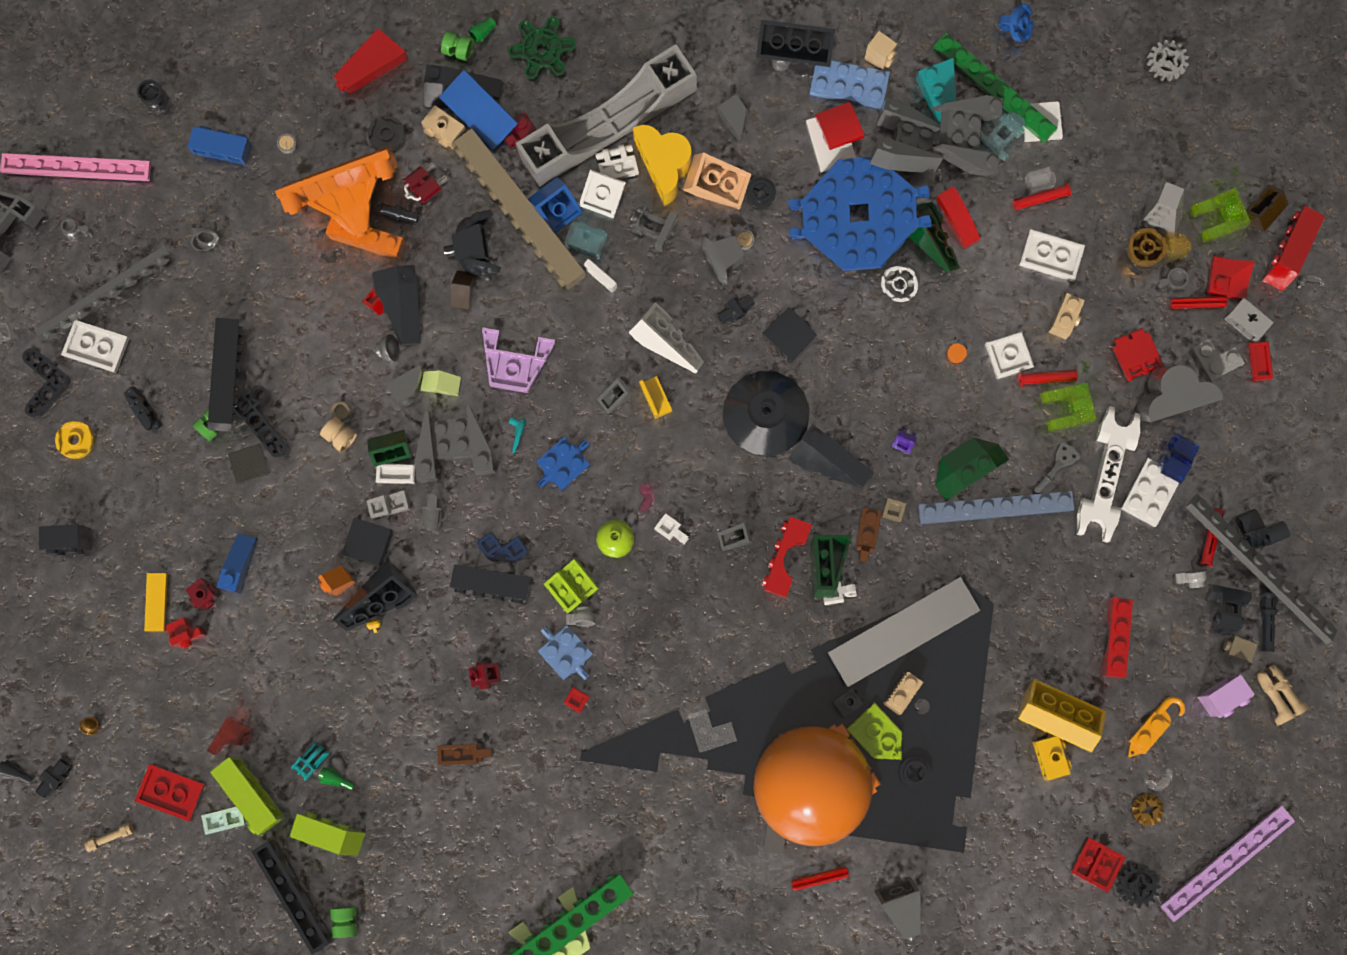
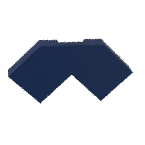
M491 531L476 542L487 559L515 563L529 553V550L519 536L502 547Z

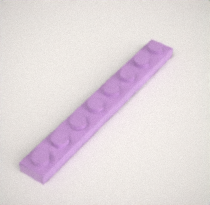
M1279 805L1159 906L1175 922L1293 824L1295 820L1282 805Z

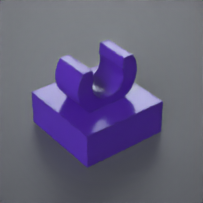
M906 429L899 430L892 447L910 454L917 440L915 433L910 435L905 432Z

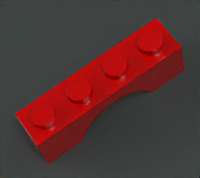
M790 517L789 521H784L781 529L784 532L783 538H778L775 549L778 550L776 557H771L768 566L772 568L770 575L765 574L762 583L765 586L764 591L786 599L793 578L788 575L784 568V556L790 548L796 545H805L812 524Z
M1116 597L1108 599L1107 620L1109 634L1107 648L1103 656L1101 676L1120 679L1127 676L1133 607L1132 599Z

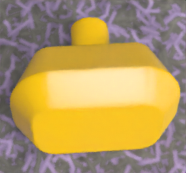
M370 620L366 626L369 630L373 629L374 633L378 632L377 628L381 626V620Z

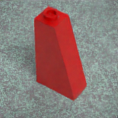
M378 28L333 76L336 81L335 85L342 92L347 91L351 95L408 59L406 51Z

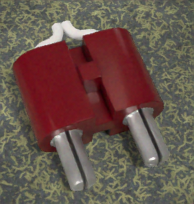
M433 162L424 168L419 166L403 179L404 190L406 191L405 197L416 201L419 200L424 204L441 191L440 186L447 182L448 178L443 175L435 181L432 177H429V172L435 168ZM409 191H410L411 193H414V194H415V197L412 196V195H409Z

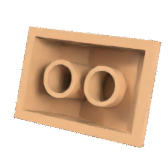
M703 152L694 155L683 190L700 198L740 209L751 174Z

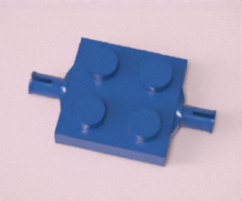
M564 436L536 461L545 474L536 483L542 488L551 481L563 490L590 466L582 454V451L590 444L584 439L579 445L575 446Z

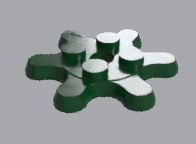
M555 16L549 17L542 28H535L528 20L521 21L519 23V30L523 33L524 40L522 43L513 44L508 48V55L510 57H522L527 60V67L524 73L528 79L536 78L539 70L544 67L550 68L555 75L564 74L566 66L560 60V55L565 51H572L576 47V40L574 38H561L557 35L560 22ZM540 45L547 46V50L539 53L537 48Z

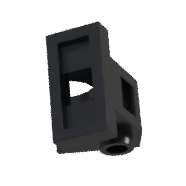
M1212 585L1207 592V600L1218 603V612L1214 613V624L1211 629H1214L1217 634L1223 633L1227 636L1232 635V632L1239 631L1244 624V617H1241L1242 607L1245 608L1251 601L1252 592ZM1226 604L1234 607V613L1226 611Z

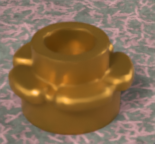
M86 717L79 723L81 732L86 735H94L99 729V723L93 717Z

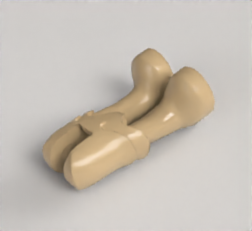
M1271 665L1268 667L1274 681H1271L1263 670L1257 673V679L1262 689L1268 694L1277 708L1278 714L1274 719L1277 726L1310 709L1306 702L1300 701L1291 689L1293 686L1277 666ZM1279 692H1282L1284 694V696L1286 697L1291 706V710L1286 705V703L1280 696Z

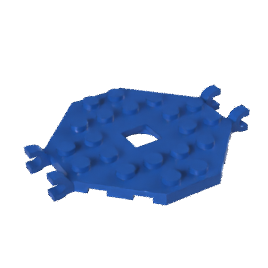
M871 156L839 159L802 200L788 199L791 211L803 209V229L789 228L790 237H792V240L806 238L843 271L882 268L891 255L895 254L905 243V240L911 233H914L920 227H931L930 215L917 218V198H930L929 187L921 186L915 189L894 170H887L870 164ZM868 204L869 221L851 222L850 207L852 205Z

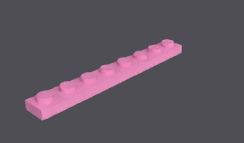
M2 153L0 172L3 174L150 181L152 163L140 160Z

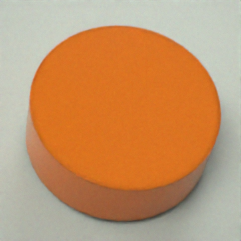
M958 343L951 345L947 351V357L952 363H961L967 355L966 348Z

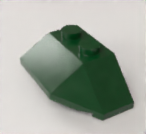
M973 437L941 458L935 487L946 502L1009 461V458L999 444Z

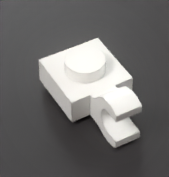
M666 513L654 528V530L669 541L674 536L685 545L689 539L687 535L678 530L681 524Z
M839 581L834 597L824 598L825 605L844 602V596H857L855 584L841 587V582Z

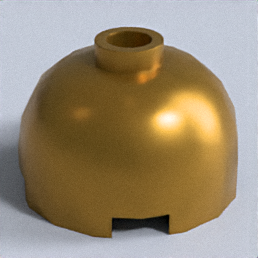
M1143 228L1131 236L1127 245V253L1134 264L1141 267L1154 266L1165 256L1167 251L1166 239L1156 232L1157 230Z

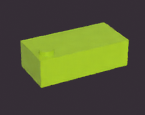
M228 757L210 772L249 823L247 827L253 834H266L286 819L240 757Z

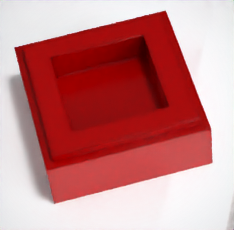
M572 687L563 704L581 713L590 696Z

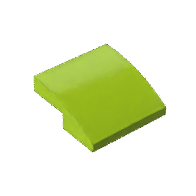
M573 559L561 571L544 583L567 614L600 589L577 559Z

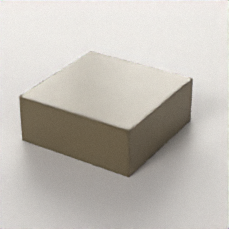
M887 498L882 517L901 522L906 503Z

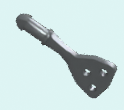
M1065 442L1060 443L1055 455V464L1052 470L1047 475H1044L1043 479L1034 487L1035 494L1043 492L1059 469L1070 466L1080 459L1079 453L1072 446Z

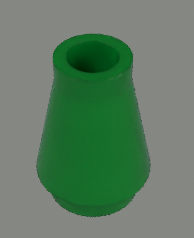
M488 17L472 25L468 33L476 43L482 42L496 26V23L491 17Z

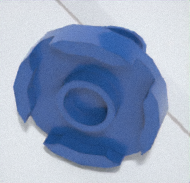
M1017 4L1011 15L1000 16L998 28L1004 31H1011V35L1016 42H1026L1025 39L1031 37L1034 21H1030V14H1033L1031 7L1028 4Z

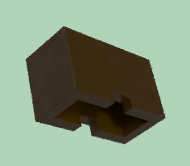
M1270 184L1259 194L1260 198L1257 201H1253L1245 210L1249 225L1263 232L1268 229L1289 205L1285 192Z

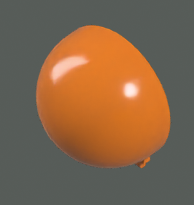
M843 723L837 727L835 724L828 728L805 726L787 731L770 743L759 759L754 775V796L757 807L766 823L777 834L791 842L806 846H823L847 837L864 819L871 804L872 795L877 792L875 788L881 784L874 772L871 773V767L853 739L847 738L850 734Z

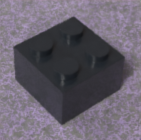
M79 524L39 527V550L45 551L46 555H53L54 557H63L65 553L84 555V552L91 551V529Z

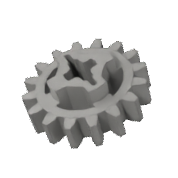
M1167 40L1163 42V45L1158 42L1156 47H1152L1151 53L1147 56L1150 59L1147 65L1152 66L1149 72L1154 71L1155 78L1158 75L1161 76V81L1165 77H1167L1168 81H1171L1173 77L1178 79L1180 74H1184L1185 69L1189 65L1186 62L1189 56H1184L1187 50H1181L1182 44L1176 46L1174 40L1171 44H1168Z

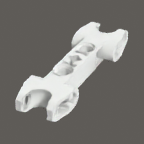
M1112 406L1107 408L1098 427L1096 441L1105 443L1092 500L1082 498L1080 501L1076 534L1082 536L1089 522L1095 521L1101 525L1102 541L1106 543L1110 542L1119 522L1121 508L1112 506V501L1125 449L1134 451L1137 447L1140 436L1141 415L1138 413L1133 414L1128 426L1121 427L1115 421V407ZM1110 451L1117 455L1116 460H1112L1109 457ZM1108 470L1109 474L1112 475L1110 478H1108V474L1105 473ZM1101 488H1104V489L1107 490V492H1108V496H1107V497H1103V496L1100 494V489H1101Z

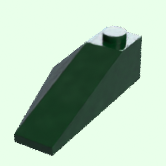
M928 202L917 205V218L930 215L931 227L917 228L914 233L910 234L909 238L947 273L960 269L953 248L948 246L947 239L949 236L947 232H943L941 225L944 222L934 203Z

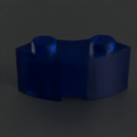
M1177 433L1176 437L1172 436L1167 446L1170 448L1158 466L1161 467V474L1182 484L1192 467V462L1200 446L1191 439Z

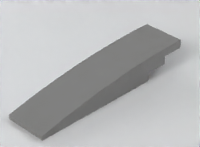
M959 577L828 652L846 686L849 687L974 615L980 609L962 578Z

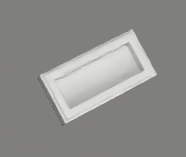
M588 259L584 263L585 270L609 291L614 292L617 289V283Z
M384 464L377 466L376 483L415 484V464Z

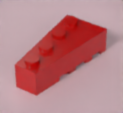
M1307 206L1294 213L1291 218L1293 223L1286 229L1284 233L1286 236L1279 244L1278 251L1272 259L1271 265L1262 281L1283 291L1297 277L1325 218L1323 214Z

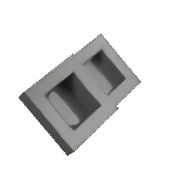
M406 490L367 500L371 519L411 509Z

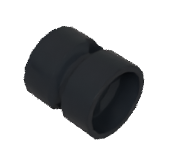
M147 79L139 84L137 95L150 110L161 111L167 106L168 95L156 81Z

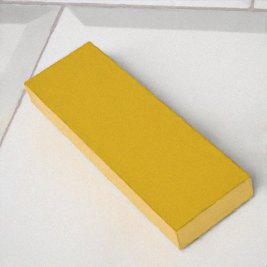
M147 573L144 631H166L167 573Z

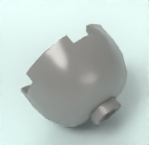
M894 264L882 276V290L889 297L893 298V301H909L916 295L920 287L919 273L909 264Z

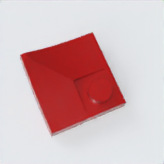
M1214 256L1211 259L1207 294L1226 296L1228 299L1241 301L1243 298L1246 299L1255 261Z

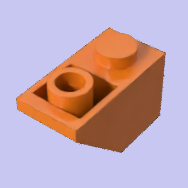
M342 565L318 577L321 581L319 585L323 591L336 596L356 583L348 570Z

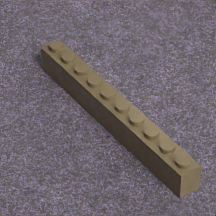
M471 128L454 141L456 146L454 150L460 158L464 157L467 163L465 164L471 172L475 171L477 173L479 183L483 187L485 185L488 187L490 197L494 201H499L501 211L505 215H510L512 218L510 222L516 229H521L523 232L522 237L527 244L532 243L535 247L533 251L538 258L543 257L546 261L544 265L550 273L554 271L557 275L555 279L561 287L565 286L569 290L586 277L585 271Z

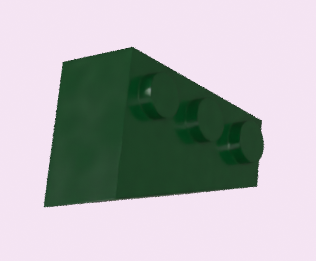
M852 535L813 536L810 545L814 598L834 597Z

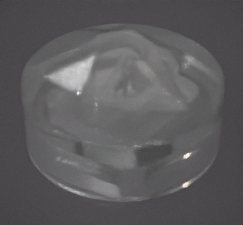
M772 60V66L778 71H785L789 68L790 62Z

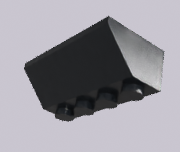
M761 20L756 58L830 67L835 29Z

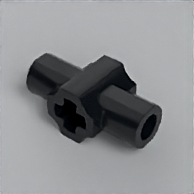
M749 294L740 300L738 297L732 298L724 304L725 309L717 313L719 321L724 324L731 319L734 322L740 320L748 313L747 309L755 305L754 300Z
M59 759L54 767L49 766L45 769L39 778L42 782L35 792L39 796L46 798L52 790L57 791L65 783L67 777L64 774L69 769L70 764L63 759Z

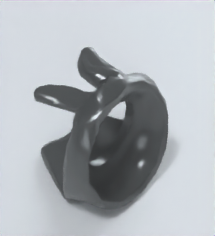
M214 222V229L196 227V224L193 223L191 227L192 247L198 251H208L214 248L220 240L217 222ZM207 232L212 234L214 238L208 242L199 239V234Z

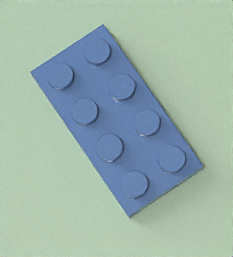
M831 60L830 67L815 65L809 95L881 109L890 72Z

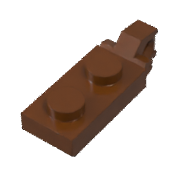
M862 508L856 540V550H860L859 561L867 562L869 552L874 553L881 510Z
M482 744L437 746L438 765L477 764L478 762H483V757H493V749H482Z

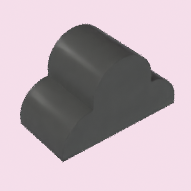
M1164 364L1155 368L1150 374L1148 380L1150 393H1147L1139 400L1136 413L1141 414L1140 421L1153 422L1224 398L1221 390L1215 384L1199 381L1196 373L1191 368L1183 365Z

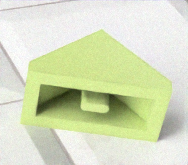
M426 371L423 373L421 391L458 396L461 377L443 371Z

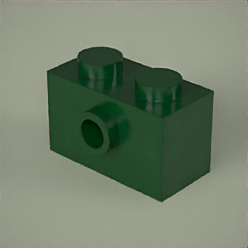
M404 429L367 439L368 453L374 467L411 457L410 444Z

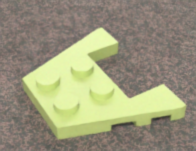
M571 887L558 897L568 912L574 908L573 903L577 901L574 887ZM574 913L572 915V919L575 923H581L583 921L582 915L580 913ZM523 921L510 930L509 934L525 945L524 940L532 932ZM558 925L556 932L559 935H565L567 929L563 925ZM586 930L553 955H582L589 950L591 946ZM542 937L540 939L541 946L549 947L550 940L547 937Z

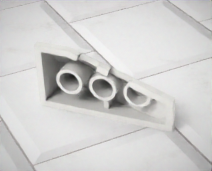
M655 302L633 326L629 334L644 347L696 373L704 361L693 346L686 343L682 338V331L680 329L676 330L673 326L671 316Z

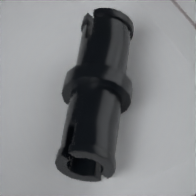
M382 203L380 207V215L395 218L396 221L403 220L414 224L418 222V212L405 210L402 206L395 207Z

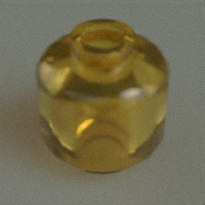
M1184 234L1168 235L1165 238L1167 243L1166 256L1168 259L1185 258L1188 252H1191L1190 238Z

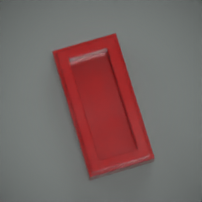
M1269 341L1249 343L1248 350L1252 381L1272 380L1273 371Z

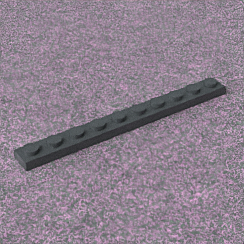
M1198 494L1193 496L1186 508L1326 645L1331 643L1338 631L1334 625L1328 622L1319 610L1314 608L1289 581H1286L1278 573L1277 569L1272 567L1247 540H1244L1234 527L1230 526L1205 499L1201 498Z

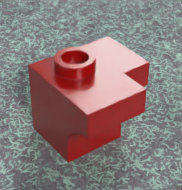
M183 617L166 625L169 634L168 640L172 647L185 649L192 646L193 641L206 636L204 629L194 628L188 618Z

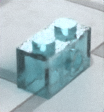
M572 221L565 239V246L601 260L609 238L606 231L601 228L592 229L584 222L578 221L576 223Z

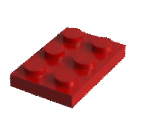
M149 764L135 802L189 822L193 817L205 783Z

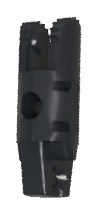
M135 386L129 387L124 392V396L145 430L159 429L161 427L160 421L144 396Z

